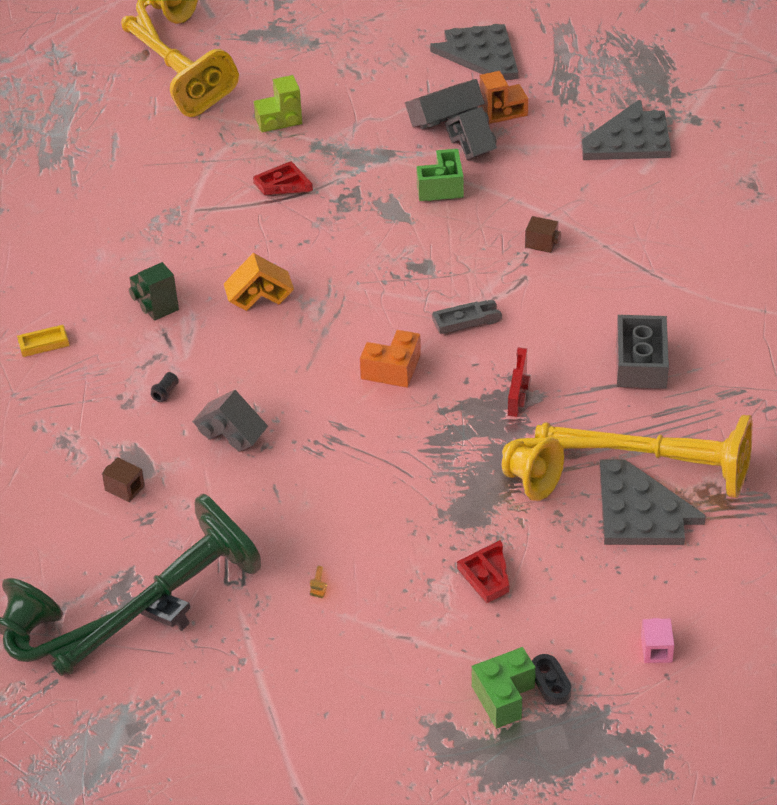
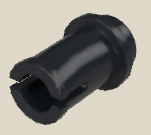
M167 372L158 384L152 386V398L157 402L167 400L170 391L179 383L178 377L172 372Z

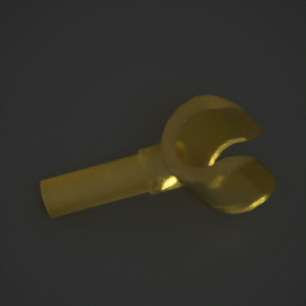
M317 566L315 578L310 580V595L318 598H323L327 589V583L321 582L322 566Z

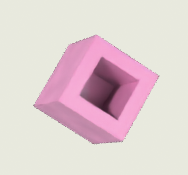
M671 618L643 619L641 640L644 663L672 662L674 639Z

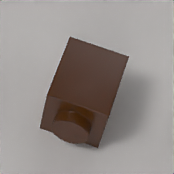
M532 216L525 230V248L552 253L555 244L559 245L561 239V231H558V221Z
M119 457L106 466L102 472L105 491L127 502H130L145 487L142 469Z

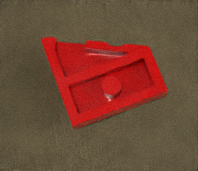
M292 161L253 176V183L264 195L313 191L311 181Z
M517 348L516 369L513 368L508 395V416L518 417L520 407L524 408L526 393H524V390H529L531 376L527 375V348Z
M501 540L457 561V569L486 604L509 593V580L506 573V562Z

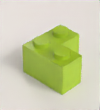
M294 75L273 79L274 97L253 101L255 119L261 133L303 124L300 88Z

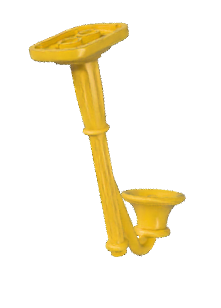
M138 0L136 3L138 16L123 17L121 21L122 29L125 32L134 34L164 58L165 64L177 73L170 84V94L178 110L187 117L200 115L236 87L239 81V72L229 53L222 49H213L195 62L183 56L179 50L169 48L160 40L145 9L148 5H152L153 8L158 10L162 9L168 21L180 24L191 18L196 10L198 0Z
M742 415L735 430L731 431L729 438H726L724 442L695 438L663 437L661 434L657 438L554 427L550 423L544 422L542 425L536 426L535 438L516 439L504 446L502 450V471L506 477L514 478L517 476L521 478L525 494L533 501H541L552 493L560 480L564 466L563 449H619L652 453L658 459L666 457L691 463L721 466L723 478L726 480L727 496L738 498L751 460L753 419L751 415Z

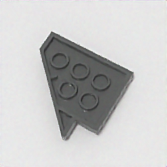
M505 24L444 30L446 42L430 43V52L480 74L500 71L505 80L518 79V69Z
M636 101L582 139L583 160L671 158V146L665 111H643L642 101Z
M600 460L604 545H684V525H705V514L627 460Z

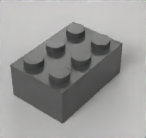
M477 79L462 82L405 102L412 127L420 125L421 129L438 125L440 122L448 121L459 114L477 109L479 105L485 104Z
M618 315L616 332L617 387L667 388L669 370L667 316Z

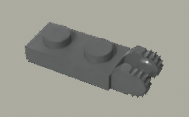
M492 299L463 304L432 313V320L439 334L485 323L490 325L502 319V313L497 310V304Z

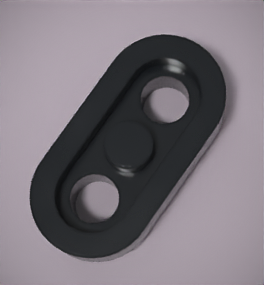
M549 654L537 655L532 660L535 666V683L544 699L554 705L566 703L571 697V683L558 660Z

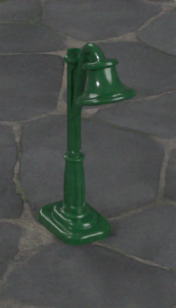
M200 494L195 499L194 504L196 517L205 534L202 539L178 557L159 576L155 575L153 578L154 583L121 609L44 644L31 647L29 645L31 639L29 634L44 621H60L63 617L60 606L43 591L27 582L15 578L4 579L2 588L8 599L6 610L3 616L0 617V633L3 635L4 649L10 657L21 662H32L51 655L55 659L51 664L61 677L64 674H72L74 666L163 595L170 596L173 590L200 573L220 556L226 557L233 564H237L246 573L255 574L261 568L260 554L251 539L208 495Z

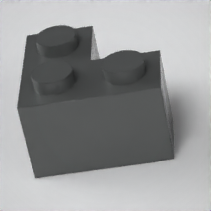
M482 107L459 114L445 122L451 142L460 141L466 160L497 148L496 137L489 127L488 115L483 111Z
M236 390L209 402L192 421L197 426L199 432L206 436L208 440L223 434L229 444L236 448L238 452L253 446L268 427Z

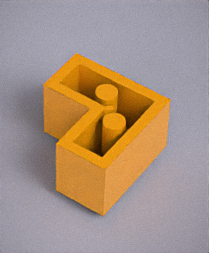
M252 253L224 283L228 301L245 311L261 296L280 305L294 290L287 270L255 253Z

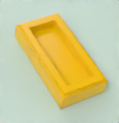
M64 324L17 336L22 357L70 346Z

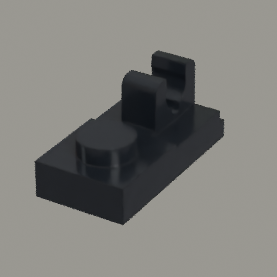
M165 594L144 610L141 615L171 627L176 624L179 630L183 631L190 624L185 614L191 606L189 602Z

